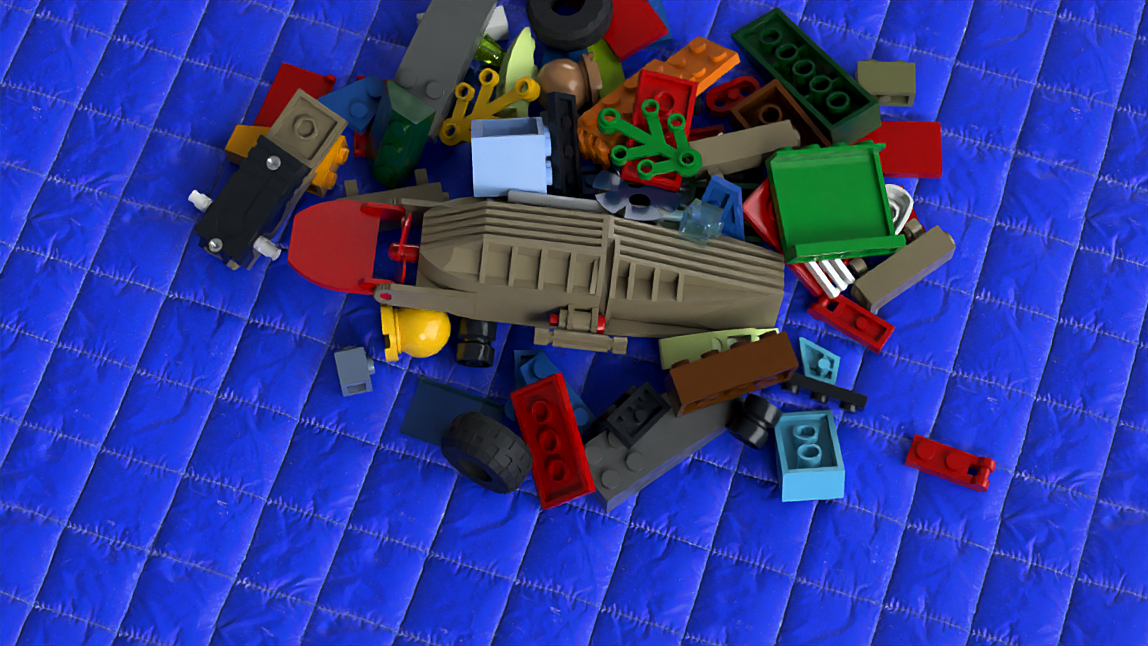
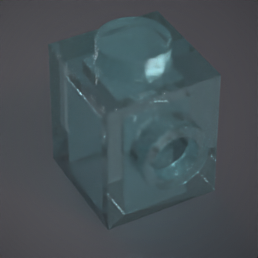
M695 199L683 212L678 230L680 235L676 238L692 242L698 247L705 249L710 239H718L724 226V222L721 221L723 209Z

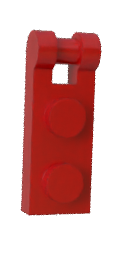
M823 291L819 295V299L816 302H812L807 309L808 314L814 319L824 321L877 354L880 353L895 329V326L840 293L836 298L830 299L825 291ZM829 304L836 306L833 312L827 309Z
M915 434L904 465L984 493L988 490L990 484L988 478L994 472L996 462L990 458L978 457ZM969 467L978 470L976 476L967 474Z

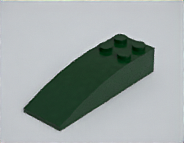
M778 7L731 34L732 40L765 83L768 84L777 78L831 144L846 142L847 146L881 127L879 102Z

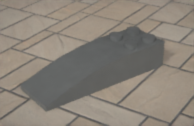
M432 0L393 79L394 83L436 110L426 140L427 142L436 144L443 121L447 119L456 99L455 89L458 84L463 83L499 0Z
M664 392L660 396L671 406L667 392ZM739 396L677 418L671 408L629 450L609 429H606L583 445L596 488V492L591 494L606 513L610 512L724 433L737 415H743L740 407L745 401L744 397Z

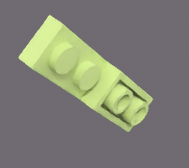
M524 27L507 50L499 72L496 99L514 89L515 83L522 77H530L535 80L538 68L534 65L535 40L531 38L530 27ZM527 83L523 86L522 92L527 90ZM520 99L496 113V117L528 118L530 102Z
M743 328L660 339L658 343L662 370L672 369V364L684 359H689L690 363L700 360L702 354L711 350L718 349L719 353L730 350V345L741 340H747L748 343L757 341L761 334L771 330H776L778 334L779 330L778 328L758 330L756 328Z

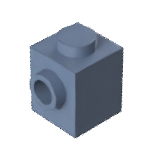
M349 346L341 349L340 352L334 353L343 397L373 391L370 375L376 374L372 356L366 357L364 347Z

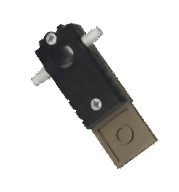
M299 88L266 136L262 134L256 141L258 143L255 147L252 146L247 153L248 157L246 160L243 159L239 165V170L233 173L214 201L203 193H198L196 190L190 194L188 200L194 203V206L201 210L202 213H205L193 231L194 234L200 237L198 246L221 259L222 263L234 271L240 267L250 270L261 253L266 257L269 256L272 260H276L281 250L275 247L271 239L317 175L315 170L349 122Z

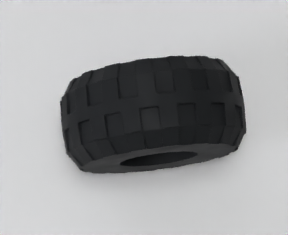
M527 0V17L536 37L549 48L563 52L581 51L596 44L607 33L613 19L612 0H577L583 2L584 6L580 11L569 16L558 15L555 12L561 4L571 0Z
M468 411L457 415L441 438V451L448 462L474 483L495 493L508 494L516 491L532 469L533 455L528 445L509 428L484 414Z

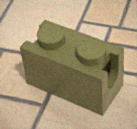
M874 59L857 61V71H855L854 79L879 102V106H913L916 95L915 63L904 60L878 62Z

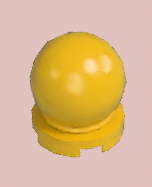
M380 302L386 362L399 361L398 353L401 354L402 351L411 357L426 358L437 354L447 343L451 332V322L446 312L400 307L398 309L396 307L393 308V306L387 303L381 304Z

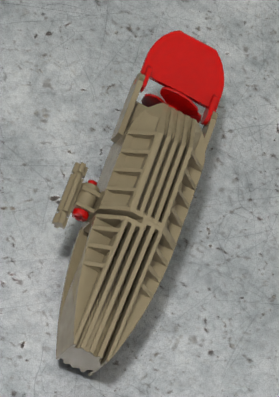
M395 197L394 199L391 198V200L388 199L385 204L354 200H335L319 203L294 215L287 258L289 266L301 277L329 290L373 295V299L378 301V303H387L391 306L443 311L475 320L536 326L533 344L547 346L550 343L554 347L598 352L611 350L612 353L626 355L628 338L621 336L671 338L743 328H756V330L772 329L775 326L784 297V255L715 232L669 221H663V223L658 221H636L625 219L623 215H614L607 212L597 213L580 211L579 209L572 210L522 204L519 202L513 203L507 202V199L491 197H465L443 203L407 198L396 199ZM380 220L390 222L402 221L400 242L393 241L389 245L388 250L390 259L398 261L395 282L372 278ZM411 221L423 222L420 245L407 243ZM407 262L418 263L416 286L403 285Z

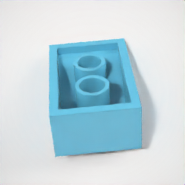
M832 410L783 413L776 427L772 429L782 502L844 498L845 468Z

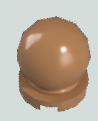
M594 53L580 54V61L578 63L571 59H555L546 63L537 72L535 81L540 85V94L537 101L546 111V94L554 91L576 95L577 111L585 103L589 104L591 109L602 100L599 99L597 91L603 89L597 61H593Z

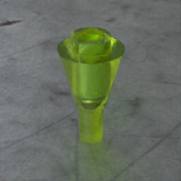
M487 34L481 39L473 59L501 67L506 52Z

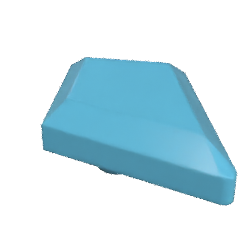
M800 337L799 347L804 376L835 385L840 357Z

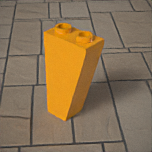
M237 124L225 147L228 160L240 165L243 159L246 160L248 157L247 153L252 146L255 147L258 143L256 141L261 134L266 136L271 128ZM339 136L315 170L317 175L306 189L307 192L324 198L327 190H331L337 180L336 172L340 164H345L349 155L345 136Z

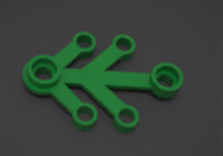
M654 99L645 100L641 106V114L647 121L650 134L622 120L620 113L613 108H604L598 113L597 128L600 132L611 135L618 131L641 144V146L628 149L623 145L614 146L611 150V161L613 164L623 166L628 161L662 155L669 159L658 163H653L648 159L641 160L637 165V175L642 180H650L655 175L674 171L680 176L691 177L700 171L702 157L698 151L689 148L684 131L686 120L682 114L673 113L667 120V129L674 135L676 148H674L665 141L658 117L659 103ZM651 106L655 108V111L647 112L645 108ZM612 116L614 117V120L607 121L604 119V117ZM677 120L681 125L673 126L671 122ZM621 152L625 157L619 159L615 157V154ZM689 158L693 162L690 164H686L682 161V159ZM649 167L651 171L644 173L641 171V168Z

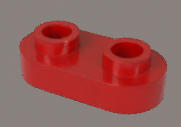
M741 76L714 87L706 95L705 108L714 117H726L729 115V109L749 97L742 96V92H748L752 95L760 89V84L753 77ZM720 102L723 103L724 106L717 107L715 104Z

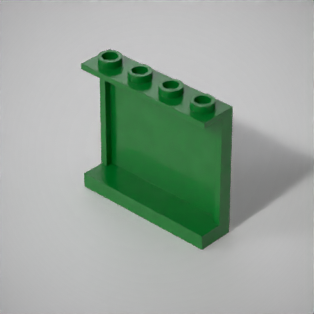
M873 140L858 142L856 145L847 146L846 142H839L825 148H820L818 144H812L803 147L801 150H793L792 147L787 146L776 149L775 153L765 161L786 265L895 254L907 246L904 234L895 235L879 158V152L886 147L885 143L874 144Z

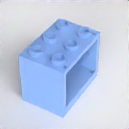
M542 117L471 120L474 197L507 196L508 190L547 194L546 185H552L551 139L548 125H543Z

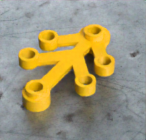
M490 68L483 69L479 75L482 85L473 112L465 118L468 103L474 98L475 90L467 83L457 85L455 95L458 99L452 117L443 121L439 131L440 140L452 147L460 145L464 141L471 143V131H469L471 129V120L502 119L493 115L520 99L525 102H533L540 94V85L530 77H522L515 83L514 89L489 103L493 88L499 82V75ZM492 74V79L486 82V77ZM527 83V90L522 92L523 86ZM468 88L467 95L462 97V91ZM454 127V133L449 136L451 128Z

